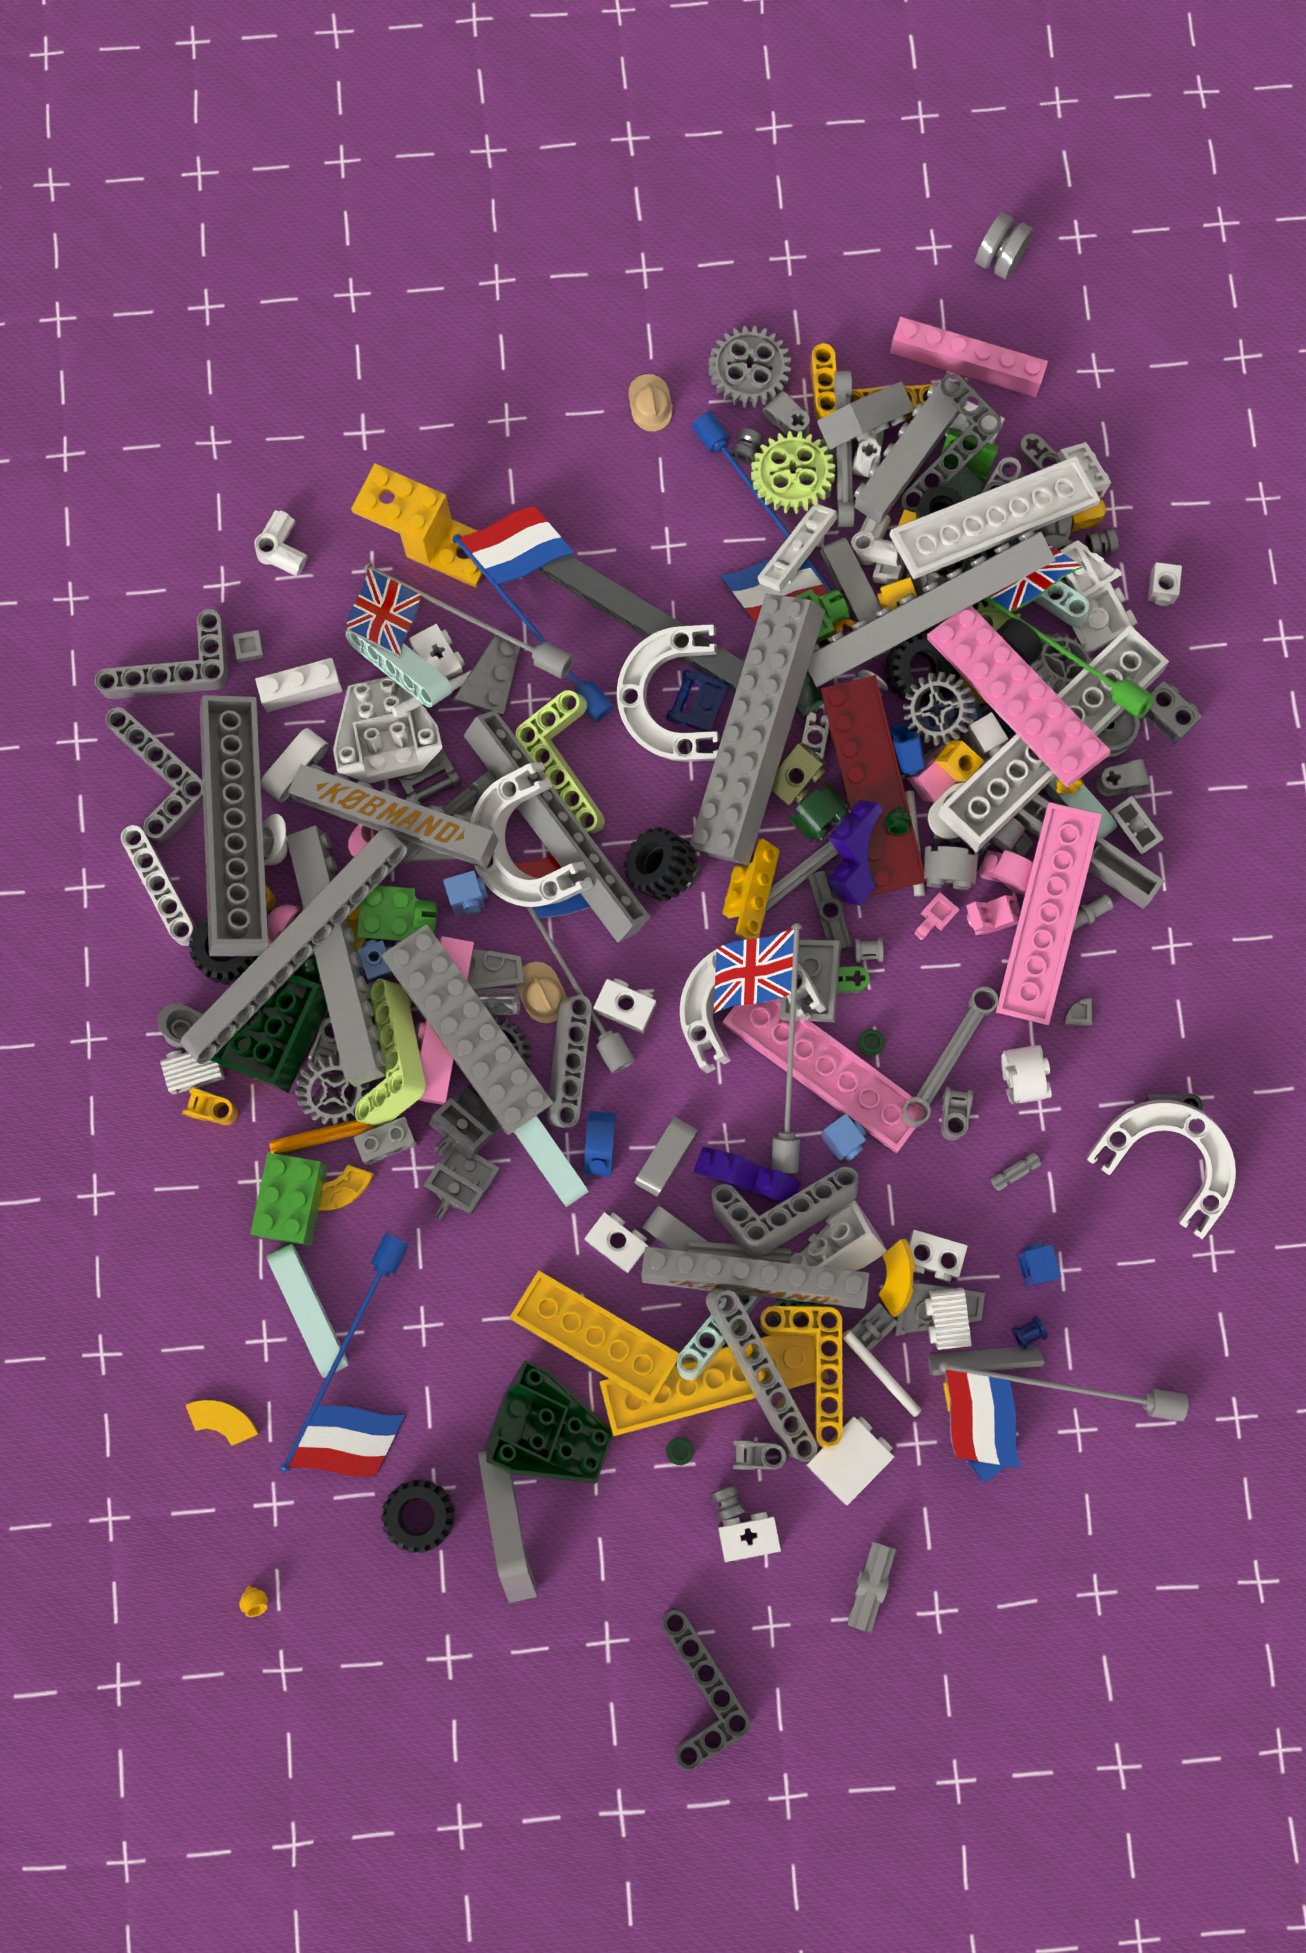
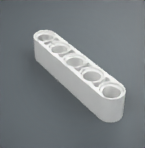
M131 825L126 827L121 833V841L169 934L178 944L188 946L189 941L194 940L191 935L193 930L197 931L192 918L150 838L138 826ZM141 835V840L138 844L130 845V840L134 836ZM153 858V863L150 867L142 868V863L145 859ZM161 880L165 881L163 889L154 891L155 883ZM176 903V911L166 914L167 906ZM183 926H189L188 934L184 937H178L179 929Z

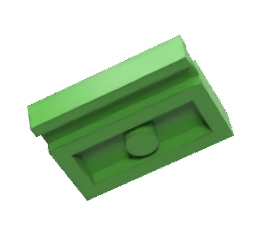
M950 429L942 452L961 432ZM967 435L962 443L964 447L971 449L977 445L978 440ZM987 442L958 472L986 482L999 446ZM949 454L945 456L943 461L945 466L952 468L958 464L959 459L956 455Z

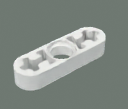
M818 700L809 706L802 743L806 744L823 759L829 723L827 715H823L820 726L815 725L816 714L812 712H817L818 708H821L823 713L826 714L824 702ZM811 732L819 733L822 736V742L818 745L809 743L807 740L808 734Z

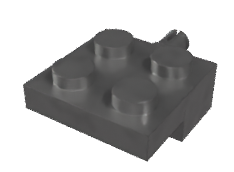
M467 1086L453 1099L450 1098L433 1114L429 1123L443 1138L434 1147L436 1153L439 1151L438 1155L442 1156L452 1146L457 1148L469 1160L502 1128L484 1101Z
M451 1146L441 1161L436 1164L423 1185L437 1194L441 1200L433 1215L443 1221L450 1207L460 1208L472 1216L501 1169L478 1154H475L469 1160L457 1148Z

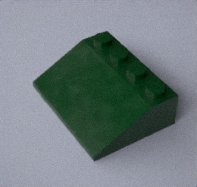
M291 975L210 1061L289 1094L327 1010L323 986Z

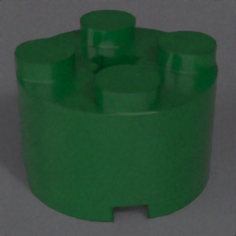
M827 781L822 784L825 788L823 791L817 788L795 809L799 813L795 818L792 815L788 818L810 842L814 839L820 842L830 832L827 827L835 821L838 824L849 814L846 809L849 804Z

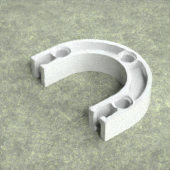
M714 625L679 626L658 631L640 642L624 662L617 685V703L620 716L631 736L640 745L657 756L679 762L715 761L718 750L713 751V753H699L698 742L713 739V742L720 741V734L717 731L695 733L668 731L655 722L649 712L646 698L647 687L652 675L665 662L683 656L717 655L716 644H710V647L695 646L696 635L709 634L710 636H716V627ZM681 635L689 637V643L684 648L676 646V640ZM632 690L637 691V701L628 704L625 699L626 694ZM683 741L692 742L693 748L689 754H681L679 750Z
M542 762L529 763L490 785L479 798L470 823L475 825L484 823L491 826L499 839L492 855L493 864L491 865L489 861L486 869L474 865L478 875L483 878V882L494 894L507 902L525 907L559 903L594 887L590 877L585 878L584 881L576 882L574 887H572L568 879L569 875L586 869L584 862L571 863L542 878H536L518 869L507 852L505 830L512 812L524 801L552 788L549 778L534 782L532 787L527 779L531 774L545 770ZM513 784H515V786H516V793H515V795H514V793H513V791H512V785H513ZM554 883L557 885L558 888L556 894L553 891Z
M716 950L702 959L691 972L684 986L680 1001V1021L683 1033L700 1069L707 1074L716 1068L714 1064L710 1065L707 1062L704 1054L705 1050L714 1047L718 1053L713 1056L715 1061L719 1060L723 1064L731 1061L713 1021ZM798 963L797 979H802V984L797 988L795 1015L803 1023L810 1019L811 1016L802 1010L799 1003L800 999L810 994L814 1001L810 1004L812 1010L816 1009L821 1013L826 1008L808 973ZM787 995L786 997L790 1003L791 995ZM702 1030H706L705 1038L697 1041V1034Z
M1151 1100L1132 1106L1119 1114L1108 1125L1087 1154V1160L1094 1164L1098 1159L1096 1155L1104 1146H1108L1112 1151H1115V1154L1109 1164L1105 1163L1101 1170L1111 1175L1132 1144L1148 1133L1162 1130L1174 1131L1191 1139L1204 1155L1205 1177L1200 1189L1182 1212L1178 1221L1179 1224L1186 1228L1191 1216L1197 1210H1201L1207 1216L1200 1228L1197 1226L1193 1233L1203 1239L1224 1211L1234 1189L1236 1177L1235 1160L1226 1136L1211 1117L1198 1108L1183 1102ZM1195 1118L1204 1121L1203 1128L1197 1132L1188 1128L1189 1122ZM1120 1131L1125 1134L1126 1139L1122 1144H1114L1110 1140L1111 1134ZM1208 1195H1214L1218 1198V1202L1214 1207H1206L1203 1205V1199Z

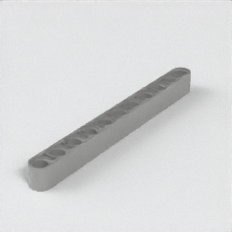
M388 829L378 832L184 1034L180 1041L181 1046L199 1064L206 1063L212 1059L399 864L407 853V846Z

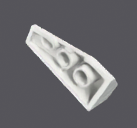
M854 1200L832 1213L825 1220L827 1225L818 1235L813 1233L807 1239L810 1243L801 1253H794L789 1264L856 1271L881 1257L887 1250L878 1233Z

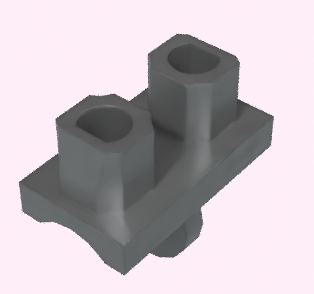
M878 1303L850 1331L870 1351L898 1322Z

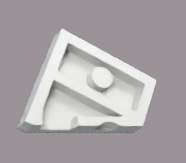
M1078 540L1059 550L1083 566V568L1065 576V579L1072 589L1084 597L1123 575L1119 569L1109 566L1103 561L1104 559L1101 556L1090 552L1088 547Z

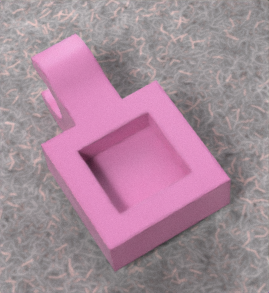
M939 892L921 912L926 920L917 928L914 934L920 940H923L934 926L942 931L960 909Z

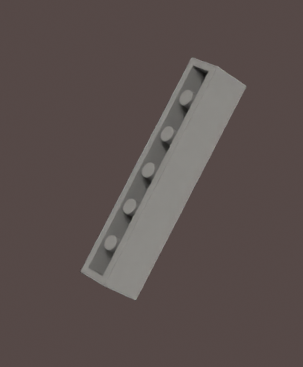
M949 379L945 382V388L949 392H955L960 387ZM941 381L939 384L934 383L926 395L929 398L924 404L920 402L912 414L914 418L911 423L908 424L906 422L897 435L900 437L895 444L892 442L889 444L883 454L885 458L882 463H876L868 475L871 477L866 485L861 483L854 494V497H856L854 508L881 524L961 413L942 393ZM967 397V398L964 400V402H963V406H964V407L966 406L969 397Z

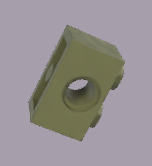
M798 743L778 768L772 791L788 805H793L796 802L800 804L809 794L807 788L811 783H817L826 773L823 768L827 765V762L806 744ZM797 768L801 769L804 773V779L801 783H797L793 778V772Z

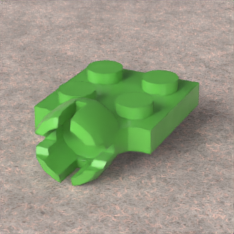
M811 589L794 597L811 600L825 610L816 643L834 635V624L849 617L848 605L844 598H840L842 594L839 590H833L822 596H817Z
M377 885L360 903L357 939L401 942L426 924L434 932L437 918H434L437 916V903L417 899L415 888Z

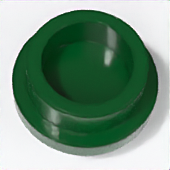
M874 1029L863 1031L857 1042L859 1050L866 1056L880 1054L885 1046L883 1035Z
M676 1437L668 1443L666 1454L673 1464L685 1465L693 1458L694 1447L687 1438Z

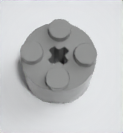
M931 846L925 847L923 869L925 873L924 879L927 881L926 886L942 888L944 883L953 884V889L969 890L971 885L976 884L979 851L977 853L974 851L970 855L968 854L969 849L938 846L937 851H931Z

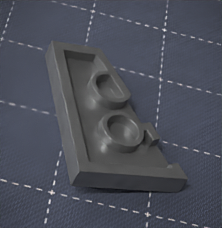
M495 634L452 701L485 712L496 710L500 717L504 715L520 646Z
M913 1282L912 1288L914 1291L904 1311L896 1318L898 1324L895 1326L894 1335L899 1336L905 1333L928 1330V1327L933 1326L932 1315L927 1316L925 1299L930 1298L929 1291L953 1289L955 1287ZM964 1289L969 1323L981 1321L985 1292Z

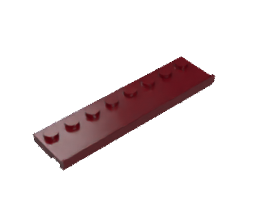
M876 675L821 688L850 811L860 800L879 803L883 809V812L874 824L868 844V865L871 877L876 885L870 895H878L926 883L913 824L909 828V832L904 835H892L885 826L886 816L895 807L899 806L908 814L910 812Z

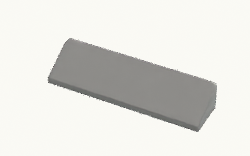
M1037 1345L928 1355L931 1376L945 1375V1372H942L939 1368L940 1363L946 1361L949 1365L983 1371L1039 1367L1044 1365V1359Z

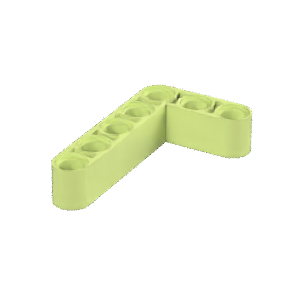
M568 690L560 693L517 728L515 734L518 741L535 763L542 762V754L547 750L549 751L550 758L543 764L545 770L542 773L546 778H549L554 789L587 833L593 834L603 829L605 824L604 816L551 741L553 737L582 716L587 709L586 699L582 695ZM575 697L576 706L574 709L569 710L568 702L571 698ZM554 713L556 717L555 723L552 726H548L547 719ZM533 729L535 737L533 741L528 742L527 734ZM563 772L564 781L558 785L556 776L558 773ZM578 793L579 802L577 805L572 806L571 796ZM592 814L594 823L588 828L585 820L588 815Z
M378 979L373 983L370 993L376 1027L380 1036V1048L386 1060V1066H384L386 1079L359 1100L355 1108V1117L359 1122L382 1126L394 1120L421 1098L425 1091V1078L408 994L401 984Z

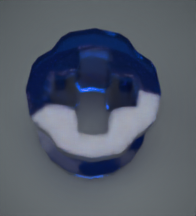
M1037 1315L1032 1317V1321L1019 1328L1016 1326L1012 1327L1013 1335L1022 1350L1027 1349V1345L1041 1338L1044 1340L1048 1338L1047 1331Z

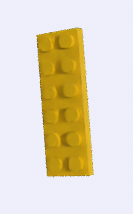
M539 1270L509 1317L510 1320L652 1405L677 1364L678 1352Z

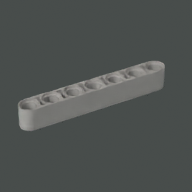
M721 1288L711 1290L706 1297L707 1308L783 1449L789 1456L800 1461L808 1462L812 1460L817 1453V1443L740 1299L730 1290ZM725 1295L727 1299L726 1305L720 1309L719 1300ZM738 1319L739 1329L736 1333H733L732 1324ZM751 1344L753 1348L752 1353L749 1357H746L745 1349ZM764 1368L765 1377L762 1381H759V1371ZM777 1392L778 1401L775 1405H772L771 1398ZM788 1417H790L791 1424L787 1429H785L784 1422ZM801 1441H803L804 1448L800 1453H798L797 1446Z

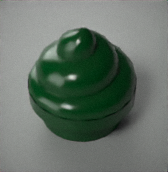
M899 806L890 811L885 818V826L892 835H904L909 832V828L912 825L910 814Z
M315 955L309 956L297 971L301 977L318 984L320 974Z

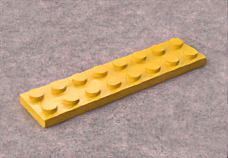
M770 1335L760 1338L787 1389L816 1382V1336ZM751 1344L745 1349L746 1357H749L752 1353L753 1348ZM729 1347L720 1349L701 1375L693 1380L682 1378L678 1373L676 1364L653 1405L611 1379L599 1381L613 1436L756 1398ZM687 1359L682 1363V1366L687 1370H693L698 1365L693 1359ZM764 1368L759 1371V1381H762L765 1377ZM823 1372L821 1379H828V1372Z

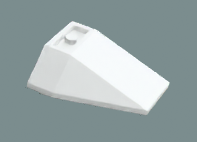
M389 676L349 685L333 747L337 772L367 783L421 772L443 748L438 725L423 705L395 717L392 707L414 696Z

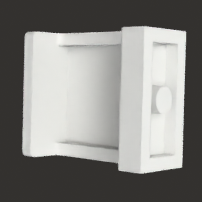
M852 1416L843 1426L842 1439L839 1444L832 1449L822 1448L812 1460L805 1464L846 1506L894 1458L890 1453L893 1448L882 1437L877 1440L870 1433L873 1428L862 1417L857 1420ZM837 1434L829 1440V1443L837 1439Z

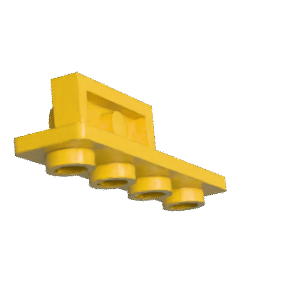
M765 839L757 841L753 862L749 863V866L744 864L734 866L725 897L722 914L729 919L739 917L735 934L744 940L759 938L780 852L777 847Z

